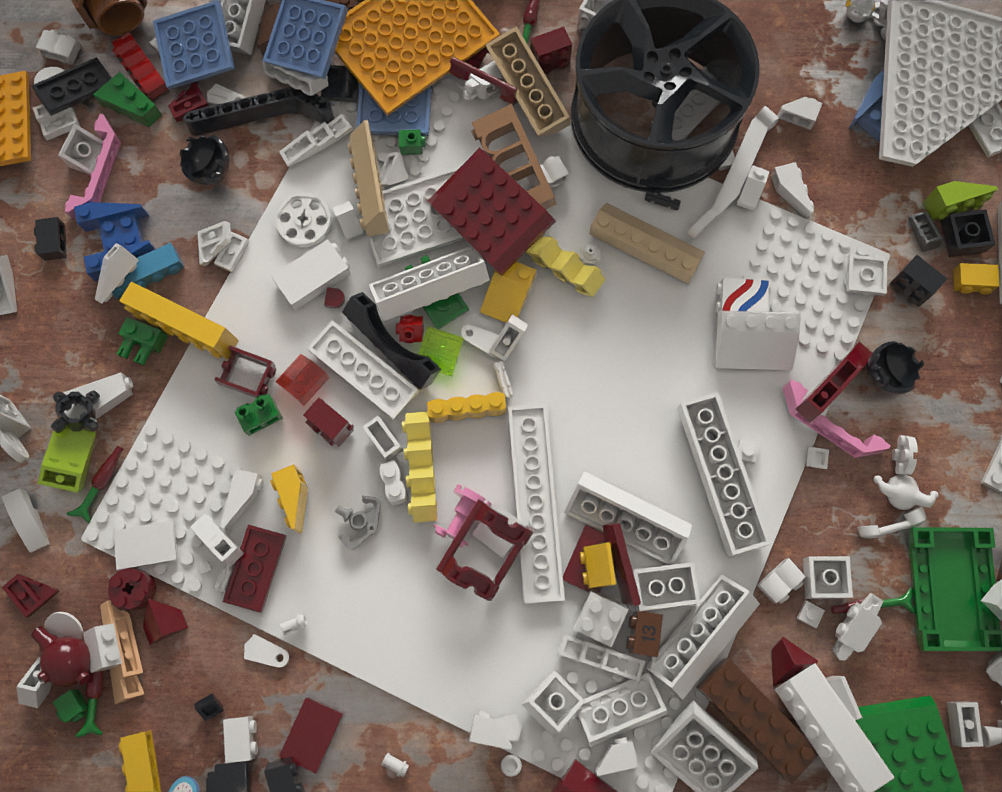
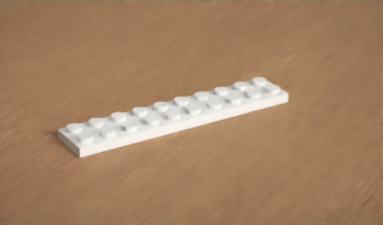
M547 404L508 407L517 518L534 529L529 541L520 551L524 604L565 601Z

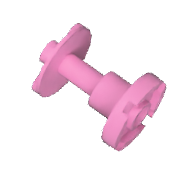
M457 484L453 491L461 497L454 509L457 514L447 530L434 524L433 527L436 528L435 533L443 538L447 535L454 540L477 500L485 501L486 499L466 487L461 490L462 486ZM489 501L486 502L487 505H492ZM463 540L459 547L462 548L464 545L468 546L469 544Z

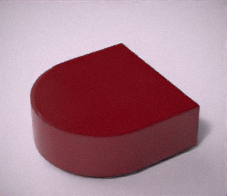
M327 287L324 306L330 308L341 307L345 303L344 293L340 289Z

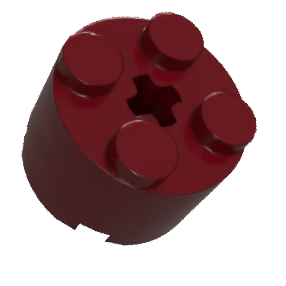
M133 568L123 569L109 579V598L114 606L121 609H143L147 605L148 598L152 599L156 594L154 578L142 570Z

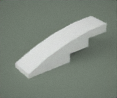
M340 114L330 123L324 122L312 132L305 131L279 151L287 166L290 167L324 150L354 129L345 115Z
M564 634L557 652L558 655L638 682L640 681L645 661Z

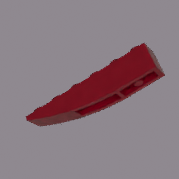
M859 341L795 409L809 423L823 413L868 362L872 352Z

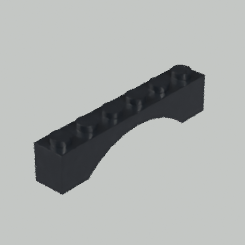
M364 292L350 297L342 311L347 319L419 390L431 385L442 369L429 356L413 353L397 343L384 327L376 304Z

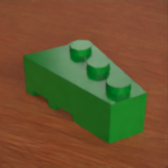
M118 72L93 94L101 106L108 107L118 114L121 113L128 116L130 119L147 127H150L162 116L156 105L121 72Z

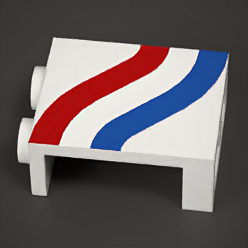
M723 277L716 288V295H719V301L716 303V313L718 311L768 312L769 281Z

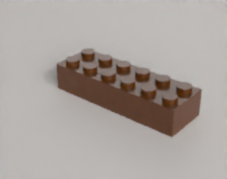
M723 658L696 686L706 699L784 780L793 784L817 758L818 753L810 741L730 659Z

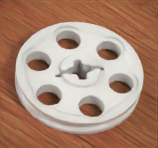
M299 193L283 201L277 210L275 223L278 232L287 243L296 247H310L318 244L328 235L332 225V216L327 204L320 197L310 193ZM295 201L302 202L301 207L297 209L293 208L292 205ZM317 202L320 204L317 210L310 209L312 203ZM289 215L290 220L284 223L281 221L282 216ZM306 217L307 220L304 221L302 226L300 220H303V218ZM320 218L327 219L326 224L323 226L318 225L317 221ZM295 230L297 235L294 238H289L288 232ZM314 232L315 237L308 240L306 239V234Z

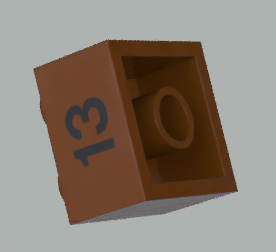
M636 611L633 612L632 616H629L628 628H631V636H627L626 649H629V654L658 657L662 614Z

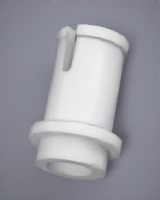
M297 614L295 618L280 623V628L284 635L298 629L304 630L305 626H308L304 614Z
M387 753L381 766L397 773L398 777H404L409 768V765L406 764L407 761L402 762Z

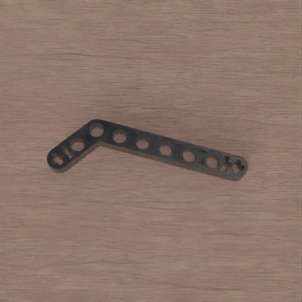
M288 87L189 111L184 115L183 119L190 134L201 135L296 111L302 112L321 124L324 122L328 124L335 117L330 102L316 93L314 95H307L301 89L297 90L293 87Z

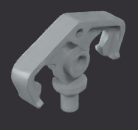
M362 495L363 503H372L374 505V508L368 514L361 511L352 513V508L346 510L339 505L336 508L335 513L341 515L344 522L349 520L351 528L357 532L353 542H350L345 534L338 537L346 548L350 550L355 549L376 533L381 507L378 498Z

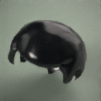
M201 135L198 139L188 137L186 139V142L189 141L188 146L185 149H180V166L182 167L183 174L189 180L198 184L211 185L222 181L228 172L230 164V153L225 143L214 135L208 138Z
M891 341L882 344L872 353L867 363V375L877 388L887 394H906L915 388V380L920 379L918 372L925 363L923 360L919 362L915 358L916 350L914 348L907 347L901 342Z

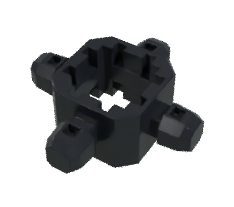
M95 390L90 391L85 396L80 392H70L66 395L60 391L53 395L54 402L56 403L55 411L58 419L51 424L53 431L60 433L66 429V426L72 431H81L86 428L94 432L99 428L98 422L95 420L96 411L94 405L99 401L100 395ZM72 404L75 406L77 404L83 405L87 409V413L83 412L80 415V419L75 418L74 420L69 418L64 411L70 410Z

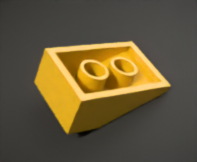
M515 262L502 276L495 270L480 313L504 323L508 322L512 314L518 318L536 279L537 270Z

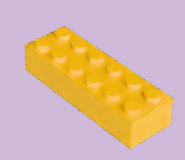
M133 282L129 284L119 300L125 305L124 309L130 312L133 317L140 321L144 319L154 328L158 329L160 327L165 333L171 336L176 335L181 341L187 344L190 342L194 344L195 348L203 352L206 350L217 359L222 357L228 360L231 355L228 349L229 346L236 347L239 342L227 328Z

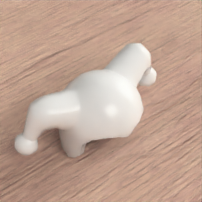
M879 475L873 479L878 484L880 491L888 497L893 507L900 510L911 509L916 505L932 507L939 496L936 491H931L929 495L920 492L916 481L908 475H896L887 483L883 482L882 477Z

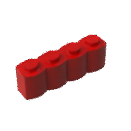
M130 32L111 42L114 47L111 50L117 59L122 58L123 61L120 63L126 71H131L130 77L135 84L139 83L141 85L139 90L146 97L148 96L153 100L169 90L163 78Z

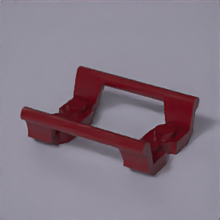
M486 47L465 62L455 57L451 58L449 71L451 75L464 81L469 80L470 74H473L499 87L501 100L513 106L518 102L515 98L517 93L516 87L480 70L483 59L489 53Z
M478 499L436 570L455 585L465 590L472 586L474 587L473 592L477 596L487 601H492L500 588L499 585L523 546L529 541L534 529L528 525L525 527L518 522L509 525V518L492 509L484 501ZM475 520L487 525L489 530L496 536L511 544H515L493 581L487 575L471 567L458 566L454 558L455 552Z

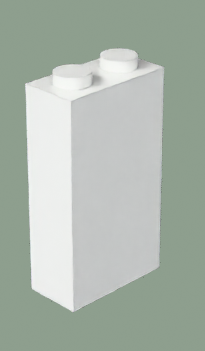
M328 239L271 275L294 311L325 292L327 287L331 288L351 275L349 262L345 257H340L339 248L335 243L331 244Z

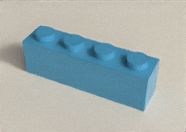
M170 242L138 257L139 261L136 263V269L124 277V283L113 290V296L116 299L121 298L131 282L145 288L153 282L161 281L170 274L173 275L180 272L185 267L177 249Z

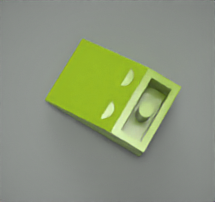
M953 181L937 186L923 201V204L932 221L938 219L943 221L949 214L963 213L972 208L977 210L983 207L986 201L993 198L992 195L998 188L991 185Z
M67 426L60 433L53 431L41 465L37 484L77 493L84 489L96 432L86 429L72 431Z

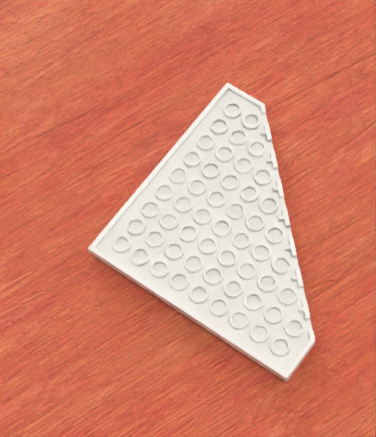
M888 0L879 159L913 167L1002 100L1001 17L938 0Z

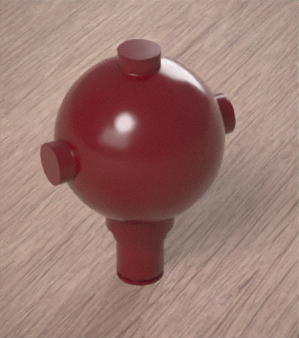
M43 626L36 628L32 632L31 637L39 644L40 651L42 652L40 658L41 672L37 674V677L43 685L49 682L55 686L69 687L78 683L83 685L89 680L91 659L85 641L72 636L59 638L56 635L50 634Z

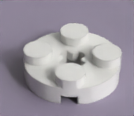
M899 435L897 449L892 451V460L896 462L895 472L899 475H911L917 463V459H913L914 452L918 453L917 442L914 437Z

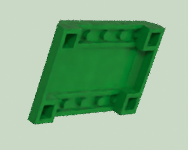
M910 528L908 544L916 636L920 650L1002 651L1000 619L981 601L992 586L996 584L992 548H996L994 528Z
M931 695L858 707L862 718L855 720L894 776L892 780L874 792H964L937 704Z

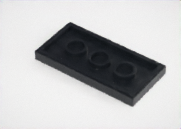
M96 57L33 84L31 88L47 112L52 116L94 97L93 94L111 79V76Z

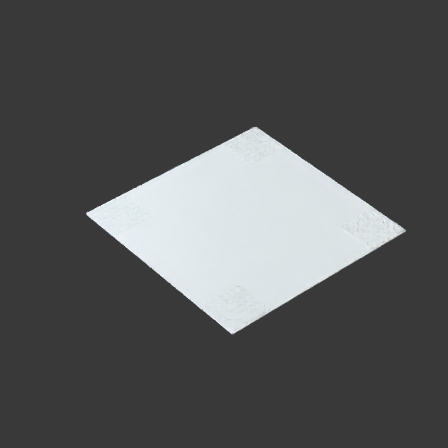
M450 73L442 77L432 85L429 136H425L426 147H422V154L402 155L409 179L384 186L382 190L463 165L479 147L483 150L480 141H475L471 130L474 128L471 122L510 104L501 100L500 91L487 99H480L479 97H475L472 100L464 99V84L468 80L463 81ZM358 100L357 103L329 101L334 117L336 118L340 114L345 115L355 130ZM517 102L513 108L539 164H543L551 156H559L569 173V180L551 188L557 205L546 210L556 222L542 236L555 238L562 250L574 251L579 256L580 248L584 247L585 244L596 245L597 249L601 250L599 255L600 261H596L594 265H584L598 267L606 280L593 297L580 294L575 290V285L569 281L564 283L553 275L554 272L548 267L542 268L533 262V258L525 252L516 262L537 270L534 284L518 317L527 323L528 326L506 361L497 356L491 357L461 337V329L465 325H473L498 335L506 325L504 322L480 313L495 271L484 258L490 281L459 293L468 306L469 311L439 330L436 329L423 307L384 322L377 308L384 327L397 343L413 353L429 356L442 369L433 383L419 390V393L394 421L309 352L307 348L333 320L413 385L347 319L342 311L350 297L364 292L375 303L369 284L406 271L405 267L410 264L413 268L422 265L421 258L428 255L432 261L471 245L464 239L378 267L366 230H363L364 234L347 240L333 208L350 201L359 222L362 219L355 200L357 199L355 188H358V185L354 184L352 173H355V169H352L350 162L353 154L350 155L348 143H351L349 135L354 131L352 130L324 150L289 167L250 236L249 243L233 272H230L205 316V318L227 328L239 340L236 348L274 362L276 374L273 379L270 378L268 383L269 389L266 395L270 394L274 398L283 419L250 436L244 433L234 412L241 405L253 403L256 398L218 385L214 379L215 377H221L223 373L222 363L224 360H228L222 357L217 359L211 356L210 352L206 350L203 352L190 343L83 533L81 540L115 557L114 530L173 520L175 522L178 560L137 567L138 569L469 733L474 714L479 715V711L491 713L492 718L516 714L522 725L519 741H509L512 745L511 750L501 749L562 778L575 759L596 774L595 768L609 745L615 743L614 739L627 737V740L631 739L633 741L639 767L598 777L618 792H673L678 776L653 756L651 751L678 715L692 701H695L706 711L709 701L696 686L723 658L727 659L736 634L685 698L681 699L645 668L653 657L629 654V649H626L627 636H631V628H628L629 616L636 612V606L627 605L629 610L613 646L610 647L574 630V625L587 599L588 592L563 581L565 601L524 604L520 553L499 585L500 588L493 600L487 601L473 592L474 587L471 586L465 590L446 579L442 573L436 570L453 539L447 535L443 538L436 534V528L433 525H438L446 530L457 514L454 509L461 497L453 492L457 484L462 486L461 490L466 487L486 499L485 503L487 501L491 504L494 502L498 503L517 518L508 407L547 404L562 575L566 570L584 526H590L564 513L583 473L586 472L692 524L689 537L673 565L694 562L700 600L721 574L747 589L753 595L806 465L808 447H813L818 435L816 431L790 415L782 388L791 379L801 383L808 390L803 398L804 400L854 347L874 295L846 292L848 256L853 254L888 258L889 261L890 255L887 252L760 199L754 211L737 205L740 193L696 240H692L687 235V232L706 212L713 208L723 186L722 183L707 178L683 190L659 193L671 197L672 200L674 198L680 200L681 204L677 211L669 206L666 208L654 204L653 201H645L646 192L632 190L614 183L600 174L586 160L576 143L571 125L555 134L538 137ZM315 121L309 132H312L314 129L320 126L321 123ZM512 131L495 139L490 143L488 149L498 151L518 142L519 139L516 132ZM372 134L379 173H381L387 154L400 152L399 135ZM525 152L505 160L500 164V167L506 172H511L530 162ZM526 177L516 181L526 191L532 189ZM299 193H310L320 197L327 204L332 216V225L328 235L321 242L310 247H296L287 243L281 237L275 223L279 206L290 196ZM295 201L292 207L297 209L301 207L302 202ZM317 202L312 203L310 209L317 210L320 204ZM608 203L704 251L705 254L689 284L590 235V226L599 210ZM284 215L281 218V221L284 223L290 220L289 215ZM304 217L303 220H300L302 226L304 221L307 220L306 217ZM320 218L317 224L323 226L326 224L327 219ZM295 230L288 232L289 238H294L297 235ZM314 232L306 234V239L308 240L315 237ZM328 239L331 244L335 243L340 250V257H345L351 266L349 267L351 275L331 287L340 289L344 293L345 303L339 308L325 307L326 290L294 311L271 275ZM723 277L769 281L768 312L801 313L800 335L793 370L715 368L718 320L716 303L719 301V295H716V288ZM408 314L423 316L424 335L422 342H399V335H396V323H399L400 316ZM466 332L467 336L473 335L471 332ZM239 358L229 382L257 391L267 367ZM503 362L505 366L504 371L507 372L510 388L513 391V397L505 399V414L501 416L486 415L478 419L468 417L461 421L449 419L442 423L430 422L437 521L413 523V516L408 513V503H411L412 496L411 488L406 485V476L409 475L410 467L409 460L404 458V448H407L408 440L407 433H403L402 421H405L406 413L428 411L427 402L433 399L448 400L452 397L467 398L475 394L486 396L493 392L502 393L496 376L497 373L494 370V364ZM717 392L719 393L737 447L740 439L760 444L756 462L752 464L743 461L772 543L768 546L732 557L727 556L677 410L682 402ZM318 398L323 399L325 403L351 425H354V431L340 447L335 444L333 446L328 444L320 436L321 432L316 434L305 423L307 419L303 414ZM829 406L820 415L826 416ZM376 416L380 417L403 449L401 453L388 461H395L400 468L402 483L408 495L407 502L395 506L388 500L385 494V483L380 476V465L388 462L362 428V426ZM292 464L302 471L308 487L303 533L301 534L287 527L284 517L287 515L284 509L281 510L277 498H280L277 491H274L270 482L273 479L271 473ZM234 470L258 473L263 479V487L258 492V496L230 530L220 528ZM362 495L378 498L381 507L376 533L357 548L352 550L346 548L338 537L345 534L348 536V540L353 542L357 532L351 528L349 520L344 522L343 517L335 513L336 508L339 505L346 510L352 508V513L361 511L368 514L374 508V505L372 503H363ZM206 514L239 548L241 547L248 524L287 535L262 613L224 603L222 601L225 592L214 589L222 568L225 569L226 565L215 556L190 528L202 515ZM475 520L463 539L469 545H464L462 548L459 547L454 554V558L458 566L471 567L487 575L493 581L511 550L503 559L474 537L472 534L480 523ZM626 544L632 570L668 565ZM235 563L232 565V568L230 570L231 572L233 571ZM617 580L613 586L602 587L601 594L622 603ZM696 605L643 611L663 615L659 650ZM297 614H304L308 622V626H305L304 630L298 629L287 635L282 633L280 623L295 618ZM564 634L645 661L641 675L650 673L667 709V715L590 747L577 712L558 733L551 735L522 704L554 671L582 699L631 680L558 655L557 652Z

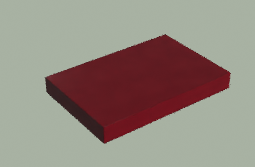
M587 525L584 526L563 574L564 582L588 593L591 589L600 593L602 587L588 589V584L584 585L582 573L586 572L585 564H581L580 552H583V547L607 543L603 532Z
M306 697L279 757L283 759L292 757L293 763H297L298 766L316 774L344 713Z

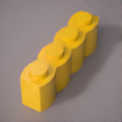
M493 392L486 396L475 394L467 398L433 399L427 402L428 417L430 422L442 423L449 419L461 421L468 417L478 419L486 415L501 416L506 413L505 394Z

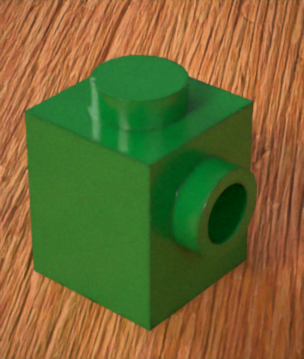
M421 129L399 130V149L401 155L422 154V147H426L425 136L421 135Z
M79 689L69 690L52 702L57 709V717L64 723L73 722L75 724L86 717L85 713L87 712L88 704Z

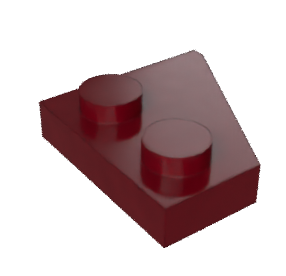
M196 81L192 82V86L186 92L183 90L177 99L168 105L176 122L184 120V115L189 111L209 107Z
M17 574L2 587L25 618H29L60 592L54 587L22 574Z

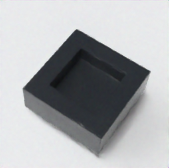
M213 693L194 703L195 710L204 721L224 711L223 705Z

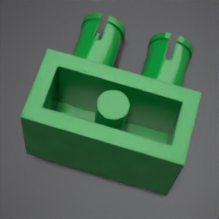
M126 317L118 333L122 336L123 342L116 355L128 359L133 346L139 345L140 348L133 362L145 366L151 351L160 353L168 336L157 328Z
M270 394L259 396L253 403L241 405L234 412L244 433L248 436L283 419L274 398Z

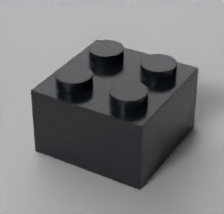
M987 209L949 214L941 222L949 257L986 253L996 244Z
M916 255L889 284L893 286L895 291L906 296L910 303L920 307L936 293L947 278L920 256Z

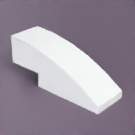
M20 488L2 496L10 519L29 552L33 553L50 545L37 509L33 508L28 492Z

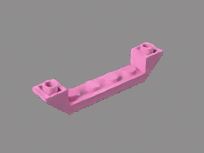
M103 114L99 115L98 120L94 124V130L104 140L101 153L96 160V167L91 173L89 186L85 190V197L70 195L69 200L65 203V212L72 219H76L75 206L101 201L121 144L114 129Z
M792 379L782 388L790 415L854 458L880 454L890 448V444L875 434L862 443L860 439L851 436L842 427L836 426L823 415H819L809 423L795 409L802 402L808 390L801 383Z

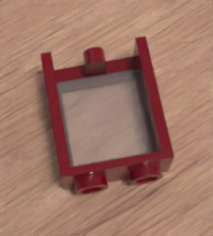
M230 345L228 349L231 355L228 361L224 360L222 363L223 373L221 377H215L214 381L220 386L254 398L266 395L269 389L268 383L270 378L273 379L276 374L274 362Z

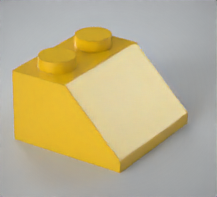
M610 542L583 547V552H580L581 564H585L586 572L582 573L584 585L588 584V589L615 585L616 580Z

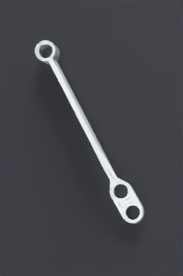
M766 106L751 121L713 208L706 212L687 232V235L692 240H696L738 197L766 132L772 129L779 120V117Z

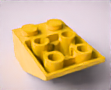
M292 464L271 473L273 479L270 482L274 491H277L280 498H277L281 510L284 509L287 515L284 517L287 527L301 534L303 533L308 487L302 471Z

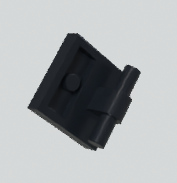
M330 65L327 73L328 86L321 90V97L328 101L357 103L359 81L346 66Z

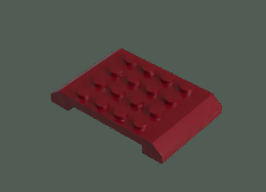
M480 147L428 200L429 204L501 276L556 222L545 208Z

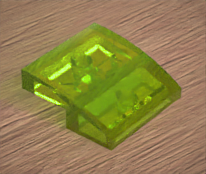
M428 326L419 355L429 356L442 369L439 373L452 377L464 338Z

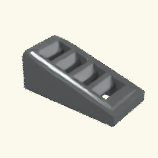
M924 211L909 216V221L922 251L926 252L939 248L943 238L928 212Z

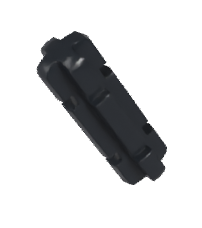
M650 190L646 192L645 201H653L654 204L666 208L669 206L676 211L680 207L681 201L674 198L672 200L669 196L659 193L654 194L655 192Z

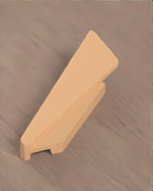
M108 600L100 605L103 625L114 623L122 664L110 669L115 704L144 695L137 676L143 673L130 614L125 610H119Z

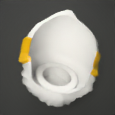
M847 0L845 7L847 8L846 14L848 18L856 23L864 22L866 19L871 18L875 12V0Z

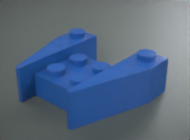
M90 202L74 207L77 224L85 232L100 228L104 252L84 257L86 272L95 282L99 281L104 256L116 243L123 246L136 258L156 249L149 240L144 241L139 218L149 216V213L141 204Z

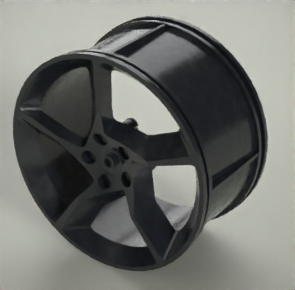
M613 0L609 2L588 23L578 44L575 68L576 85L571 105L573 135L586 160L604 177L623 187L641 192L650 190L655 193H667L683 190L704 181L715 173L730 155L736 143L743 117L756 93L759 81V58L750 32L738 16L718 0ZM626 54H633V69L625 67L603 68L614 59ZM689 59L700 64L702 67H706L707 71L710 74H712L715 79L710 78L708 75H706L704 72L698 69ZM692 90H698L730 108L727 116L710 130L687 139H672L675 112ZM626 91L652 100V105L656 108L650 136L642 137L618 125L604 112L596 97L602 94Z

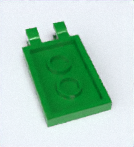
M428 255L421 258L422 264L431 261ZM410 264L409 266L405 267V270L413 268L412 265ZM459 293L451 295L447 299L433 302L429 306H423L424 311L437 330L469 311L468 306Z

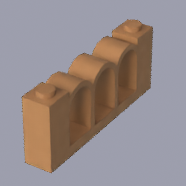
M512 104L471 122L474 128L471 132L475 141H480L483 150L499 166L505 160L525 152L530 163L507 173L515 181L535 173L540 185L527 190V192L545 209L557 205L555 196ZM512 131L516 132L519 139L518 142L498 151L488 149L490 143L495 139Z

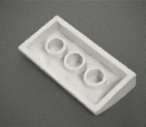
M649 672L641 675L639 682L631 679L583 699L585 702L576 711L590 747L667 715V709Z

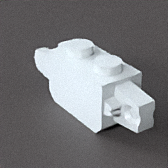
M494 61L480 69L506 82ZM470 74L469 80L464 84L463 97L467 100H472L475 97L487 99L500 91V88Z
M870 593L861 604L856 602L854 606L849 608L845 621L838 625L835 634L838 640L832 649L839 660H847L853 650L856 652L864 651L881 626V618L877 614L883 601L876 595Z

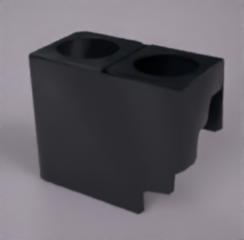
M252 760L215 764V771L208 772L206 792H251Z

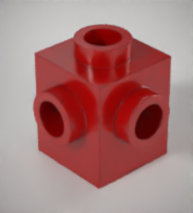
M410 314L400 316L399 323H396V335H399V342L414 343L423 341V316Z

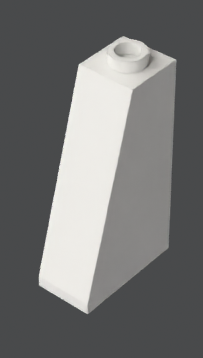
M118 373L63 393L68 395L70 392H80L85 396L90 391L95 390L100 395L99 401L94 405L96 420L133 395L131 389L133 388V383L130 377L123 373ZM72 404V408L64 412L69 418L74 420L75 418L80 419V415L83 412L87 413V409L83 405L77 404L75 406Z

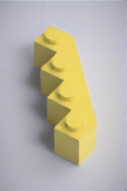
M541 236L526 251L533 258V262L544 269L545 267L551 269L554 272L553 275L564 283L569 281L575 285V290L580 294L593 297L606 280L598 267L584 265L576 252L562 250L558 246V241L551 236Z
M428 411L406 413L405 421H402L403 433H407L408 440L407 448H404V458L409 460L410 468L409 475L406 476V485L411 488L412 495L411 503H408V513L413 516V523L437 521L433 448Z

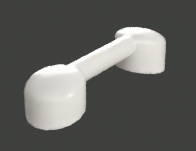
M919 506L904 514L906 521L881 528L878 525L860 526L857 529L862 538L872 539L916 527L922 524L927 517L924 508Z

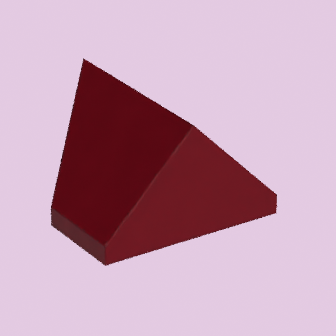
M148 598L143 629L149 645L188 628L181 609Z
M782 637L771 650L773 686L788 681L814 663L817 664L818 660Z

